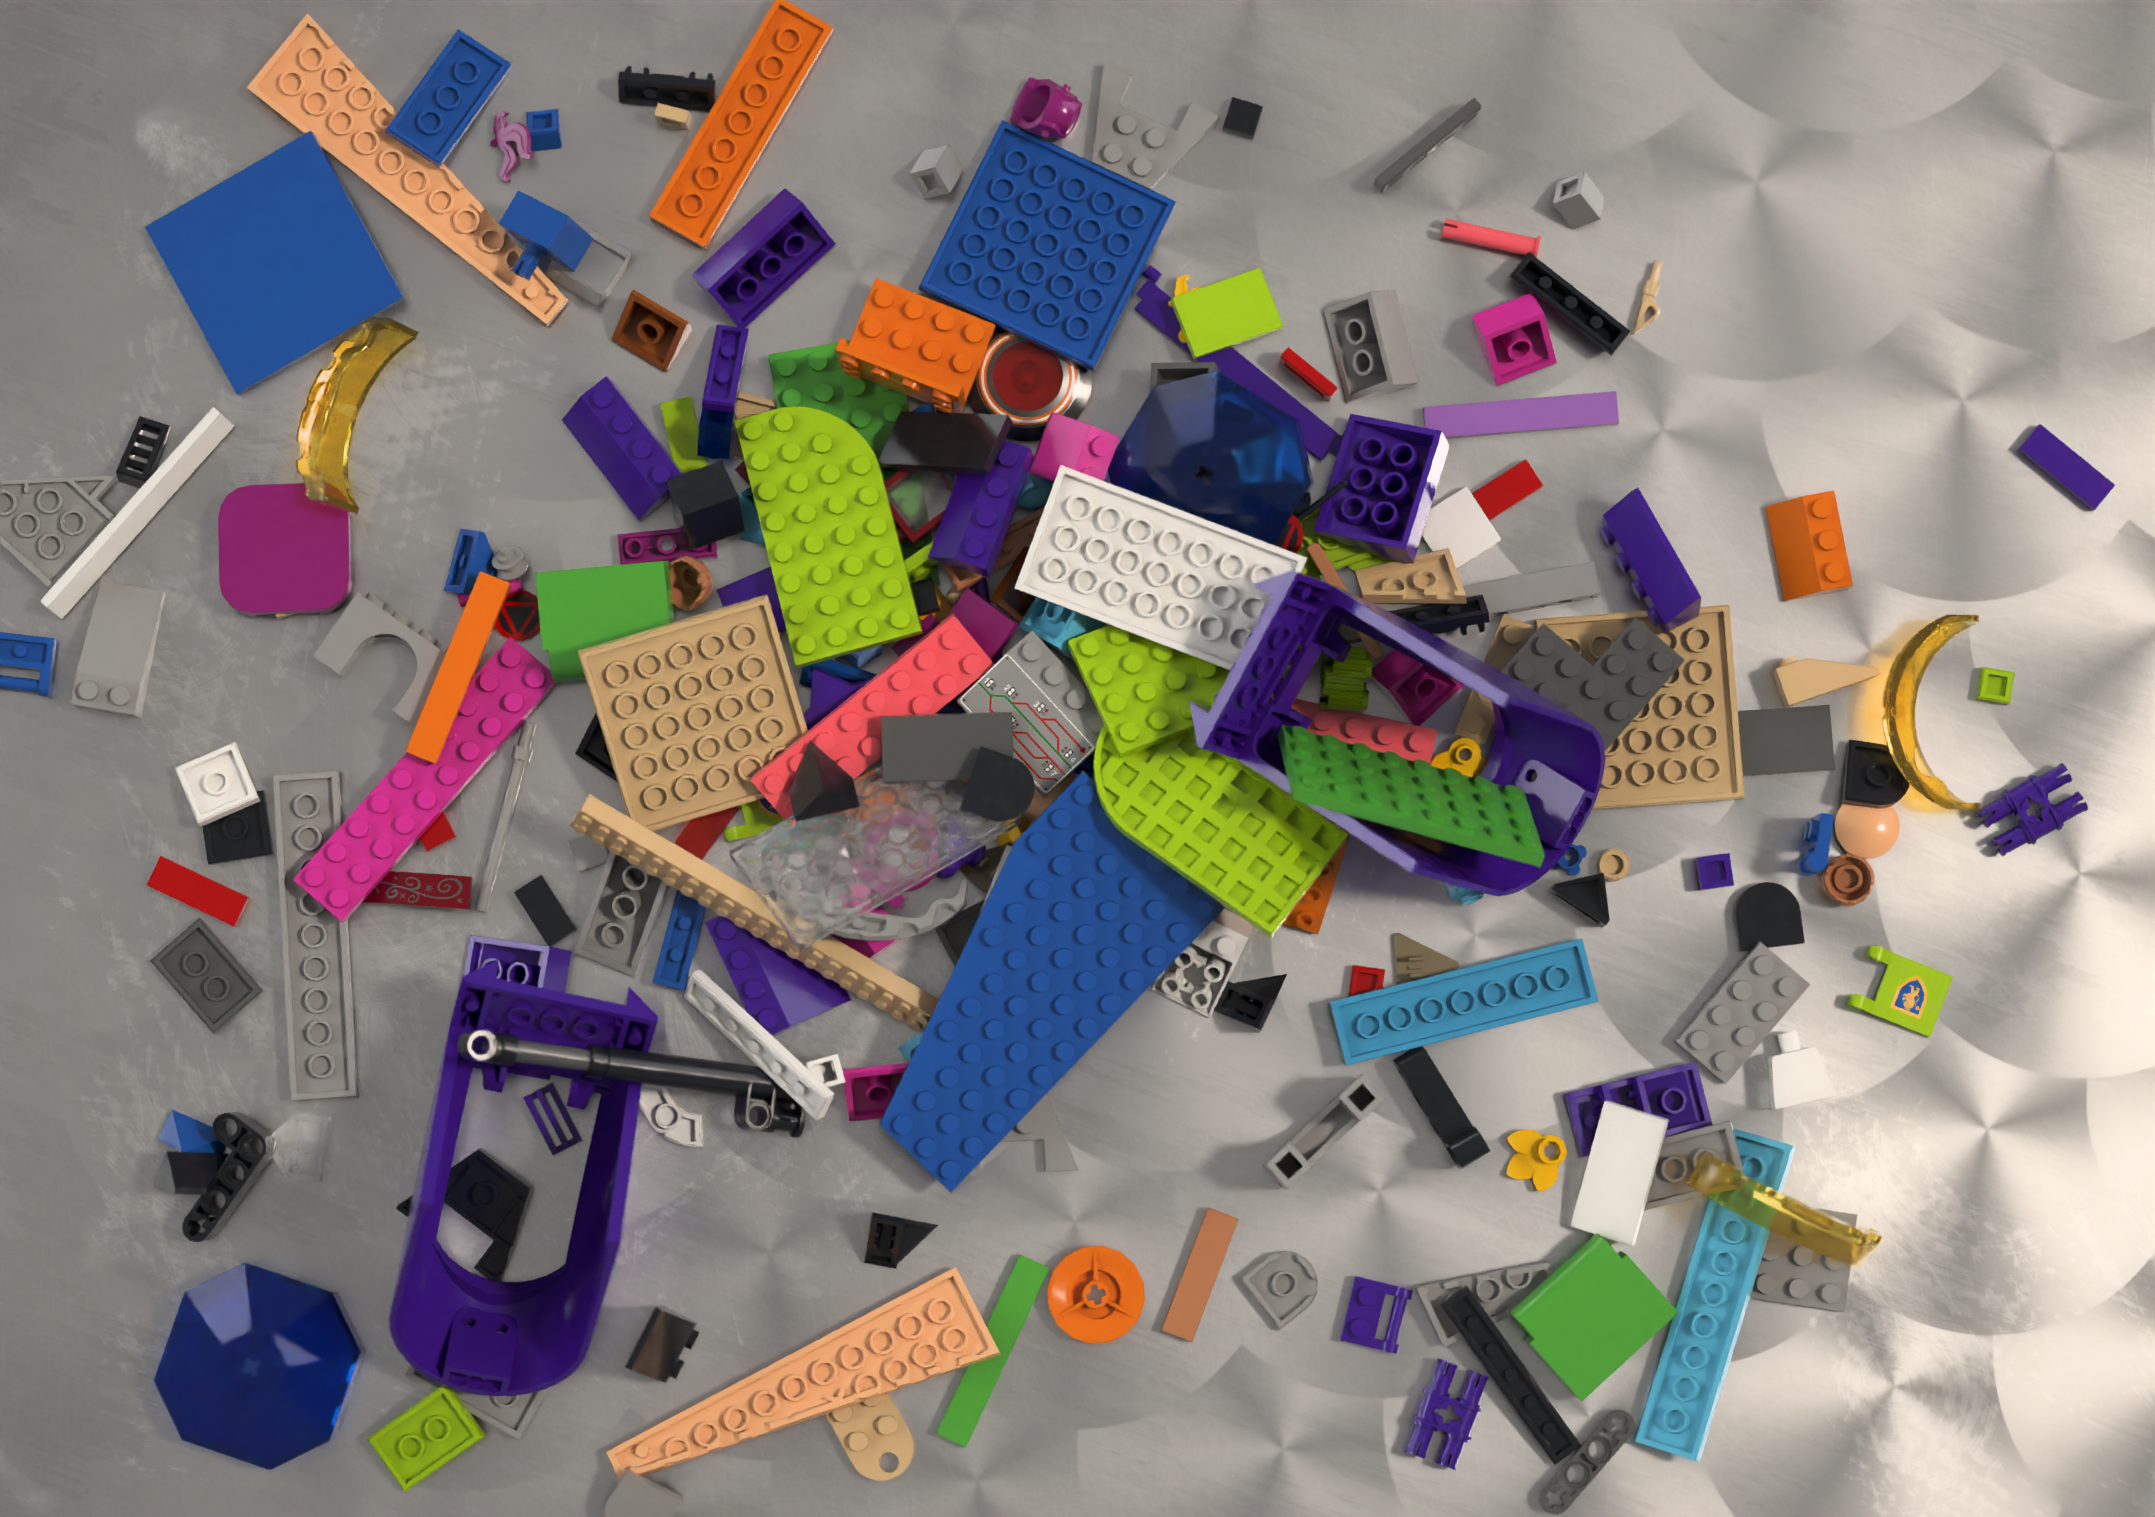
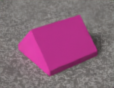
M908 1063L842 1070L845 1079L844 1087L849 1121L882 1118Z

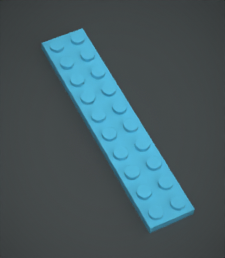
M1734 1128L1733 1131L1747 1185L1713 1193L1710 1196L1676 1310L1679 1313L1672 1320L1635 1442L1696 1462H1700L1796 1149L1792 1145Z

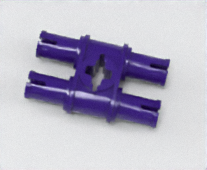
M2063 763L2039 777L2036 775L2029 776L2027 781L2010 790H2003L2001 798L1983 808L1977 809L1979 818L1992 812L1991 816L1981 821L1986 828L2010 814L2017 820L2016 827L1992 839L1995 846L2008 841L2006 845L1997 849L2002 857L2025 843L2029 845L2036 844V840L2056 829L2058 831L2061 830L2065 821L2088 810L2086 802L2073 807L2075 803L2084 799L2079 792L2074 793V795L2056 805L2051 804L2048 800L2050 792L2072 782L2070 773L2057 779V776L2068 771ZM2029 804H2037L2039 809L2035 812V815H2027L2026 810L2030 808Z
M1438 1358L1431 1383L1423 1388L1424 1395L1416 1417L1413 1416L1412 1418L1415 1427L1405 1452L1414 1455L1417 1449L1416 1456L1425 1459L1433 1432H1437L1438 1429L1443 1430L1446 1438L1436 1463L1456 1470L1464 1443H1468L1469 1440L1471 1441L1472 1437H1470L1477 1414L1482 1411L1481 1406L1478 1404L1489 1377L1469 1370L1460 1398L1452 1399L1448 1391L1458 1365ZM1448 1405H1451V1412L1459 1417V1420L1448 1419L1446 1423H1442L1443 1417L1434 1410H1446Z

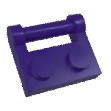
M1355 1276L1340 1340L1398 1354L1400 1345L1397 1344L1400 1328L1407 1299L1411 1300L1413 1290ZM1385 1294H1389L1395 1297L1383 1341L1375 1339Z

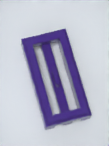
M553 1082L523 1097L553 1156L583 1141ZM549 1092L573 1136L570 1140H567L545 1097V1094ZM539 1099L561 1145L556 1146L533 1100Z

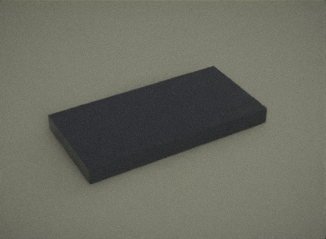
M901 411L878 462L882 470L990 474L1013 421L1006 414Z

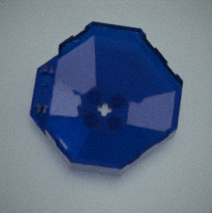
M1219 371L1154 386L1117 446L1108 468L1110 483L1274 546L1293 518L1305 495L1314 484L1300 420ZM1201 465H1205L1207 470H1213L1214 476L1209 478L1208 484H1204L1201 479L1197 480L1195 477V473L1200 472Z
M244 1262L184 1292L154 1378V1383L183 1441L272 1470L336 1438L340 1427V1420L344 1409L347 1407L355 1384L354 1380L363 1361L366 1349L338 1291L309 1283L288 1274H278ZM249 1357L252 1361L258 1360L260 1362V1367L256 1369L257 1375L254 1377L251 1373L244 1374L242 1370L246 1366L245 1360Z

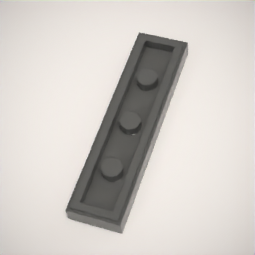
M1474 97L1378 175L1373 185L1380 193H1384L1476 118L1481 111L1480 103Z

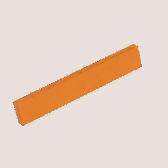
M479 572L406 748V753L437 765L511 584L484 572Z

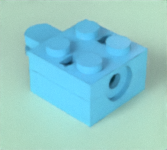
M1036 597L1018 628L1027 634L1033 631L1048 648L1073 659L1067 646L1068 640L1100 629L1105 622Z

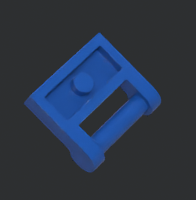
M0 632V666L41 670L39 680L0 675V688L38 692L39 696L50 697L57 639Z
M1820 813L1814 816L1811 822H1806L1804 841L1808 842L1807 855L1799 862V870L1803 875L1811 876L1816 872L1824 870L1827 866L1834 821L1833 814Z

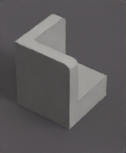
M945 145L923 151L909 172V175L922 197L927 199L950 193L962 174L963 168L950 146Z
M1585 172L1557 182L1553 204L1573 229L1601 219L1604 197Z

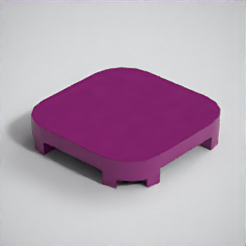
M294 483L249 485L237 488L227 495L220 506L218 516L219 583L222 595L232 608L245 616L251 617L266 614L320 613L322 615L333 612L335 608L344 602L348 594H351L353 583L351 580L350 548L351 514L348 504L339 491L327 484Z

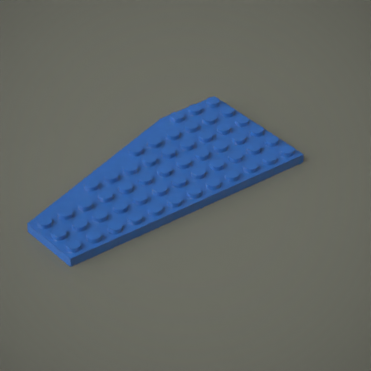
M1084 771L1014 841L989 897L986 899L965 943L966 945L879 1123L950 1192L968 1176L1225 908L1216 899L1123 835L1106 815L1098 798L1095 782Z

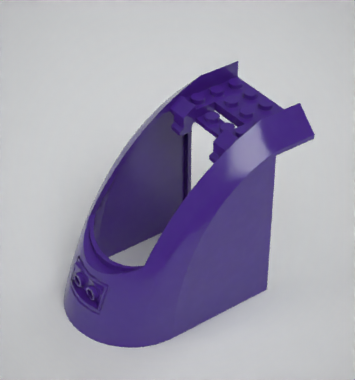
M1294 570L1253 584L1272 597L1262 609L1261 617L1253 632L1247 637L1245 647L1238 660L1231 666L1226 682L1213 700V706L1210 708L1190 701L1197 746L1241 761L1291 794L1277 735L1282 725L1288 727L1300 726L1308 729L1312 719L1297 712L1291 706L1321 652L1335 660L1345 661L1352 646L1338 632L1341 624H1344L1427 665L1491 700L1495 716L1494 742L1487 763L1479 776L1487 778L1492 783L1498 785H1514L1525 792L1545 858L1541 867L1314 805H1306L1410 873L1488 895L1506 896L1521 891L1541 878L1557 863L1584 826L1594 806L1602 783L1605 767V748L1599 731L1593 725L1443 639L1332 584ZM1299 643L1302 645L1301 649H1297ZM1289 664V666L1291 667L1288 673L1286 674L1285 678H1281L1287 665ZM1536 771L1537 778L1532 781V774Z
M497 960L462 976L419 1161L390 1311L389 1327L392 1339L401 1355L415 1369L432 1380L473 1394L515 1396L541 1391L565 1380L581 1365L588 1352L621 1243L642 1084L606 1080L600 1077H585L582 1070L523 1062L506 1065L476 1060L470 1061L460 1055L457 1045L458 1040L467 1031L485 1030L516 1035L518 1040L581 1049H585L588 1044L602 1045L603 1047L610 1046L649 1052L658 1016L630 987L628 988L624 1005L497 979L496 974L499 962ZM475 1037L472 1041V1050L479 1054L482 1049V1042L478 1037ZM508 1066L570 1078L568 1107L584 1110L593 1093L601 1094L565 1264L556 1271L541 1278L523 1282H500L482 1278L467 1271L453 1261L440 1246L436 1238L473 1068L481 1069L485 1090L500 1093L503 1091Z

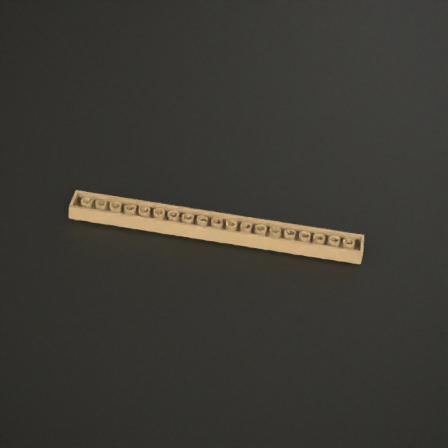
M589 794L570 824V827L574 828L577 833L588 836L594 843L605 846L613 854L622 856L630 864L644 869L647 874L658 877L666 885L675 887L683 895L697 900L700 905L709 907L721 917L728 918L736 926L745 928L753 936L762 938L772 947L786 952L789 957L798 959L806 967L815 969L823 977L832 979L842 988L856 993L859 998L873 1003L880 1010H885L893 1018L907 1023L912 1029L920 1032L924 1031L939 1000L938 998L822 930L808 924L783 907Z

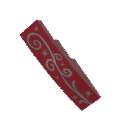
M390 871L362 903L470 910L473 877Z

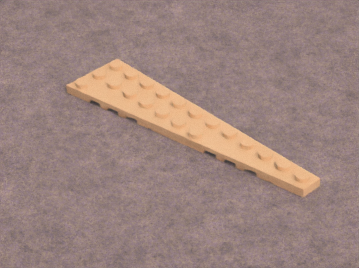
M307 13L248 85L247 89L303 134L309 131L314 132L322 149L549 326L567 304L568 300L538 267L534 270L529 281L512 272L511 270L517 263L523 250L473 197L448 167L443 163L438 168L386 134V128L398 112Z
M954 1267L614 1447L606 1453L618 1478L625 1468L645 1476L999 1356L1001 1353L957 1268Z

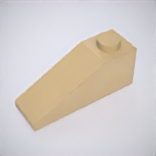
M1796 656L1779 661V668L1772 671L1784 708L1858 684L1881 674L1878 667L1809 658L1798 661Z

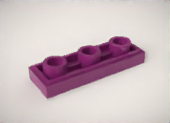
M679 528L618 534L620 565L669 561L671 563L680 556L686 555L697 560L718 558L717 542L690 550ZM665 541H672V549L668 551L662 549V544Z

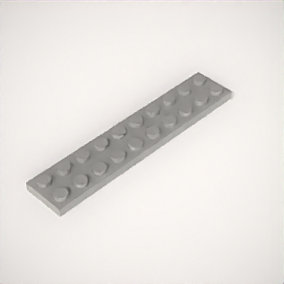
M339 771L273 775L291 1101L358 1096L348 919L342 923L293 880L342 825Z

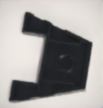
M480 1148L451 1168L444 1203L493 1239L492 1244L474 1268L489 1280L501 1282L533 1187ZM412 1196L404 1200L396 1208L407 1217L409 1216Z

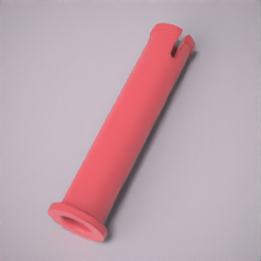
M1449 218L1445 220L1442 239H1451L1524 256L1530 252L1535 257H1537L1541 239L1539 235L1537 238L1454 221Z

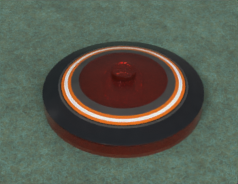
M996 326L967 401L974 414H1006L1011 418L1013 422L1005 440L1026 444L1039 443L1051 412L1075 420L1081 417L1091 395L1092 371Z

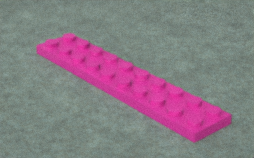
M509 637L472 679L437 765L406 753L293 879L294 882L344 923L555 687L558 682L553 681L551 670L512 637Z

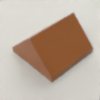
M633 290L630 293L611 340L667 372L691 334L692 328L686 320Z

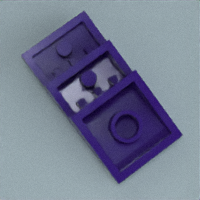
M1697 1062L1564 1094L1579 1157L1590 1155L1603 1104L1606 1100L1669 1119L1664 1137L1713 1125Z

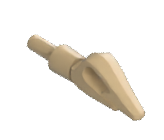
M1655 261L1650 280H1646L1642 302L1635 322L1636 326L1632 332L1633 335L1659 316L1660 310L1654 298L1660 286V283L1657 281L1662 268V262ZM1648 308L1653 309V315L1644 321V314Z

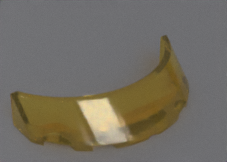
M371 317L362 322L363 328L350 340H342L332 351L335 358L326 370L320 369L311 386L298 425L296 442L301 444L300 458L296 460L297 473L303 476L307 489L305 494L312 501L357 515L360 508L353 498L348 479L349 446L357 416L379 374L398 352L417 339L419 333L390 318Z
M1945 615L1915 634L1893 662L1883 690L1882 707L1884 714L1882 726L1886 744L1896 766L1905 779L1920 794L1947 810L1974 813L1980 810V803H1966L1947 789L1942 780L1935 776L1922 753L1916 731V698L1922 677L1929 663L1941 647L1952 637L1979 622V615Z
M1706 1150L1703 1151L1687 1184L1711 1200L1757 1225L1812 1251L1846 1264L1859 1266L1882 1244L1885 1238L1872 1228L1867 1230L1863 1227H1854L1777 1191L1723 1162Z

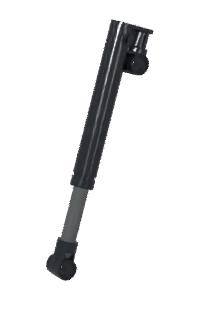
M485 1030L467 1031L461 1035L457 1043L460 1055L470 1061L476 1060L506 1065L523 1062L582 1070L585 1077L591 1078L600 1077L601 1079L734 1096L736 1097L734 1120L736 1125L743 1130L772 1133L775 1130L789 1132L791 1137L798 1138L804 1129L806 1110L757 1066L610 1046L603 1047L602 1045L588 1044L585 1049L522 1041L518 1040L516 1035ZM475 1037H478L482 1042V1049L479 1054L472 1050V1041ZM753 1107L758 1113L757 1121L754 1124L749 1119V1113Z

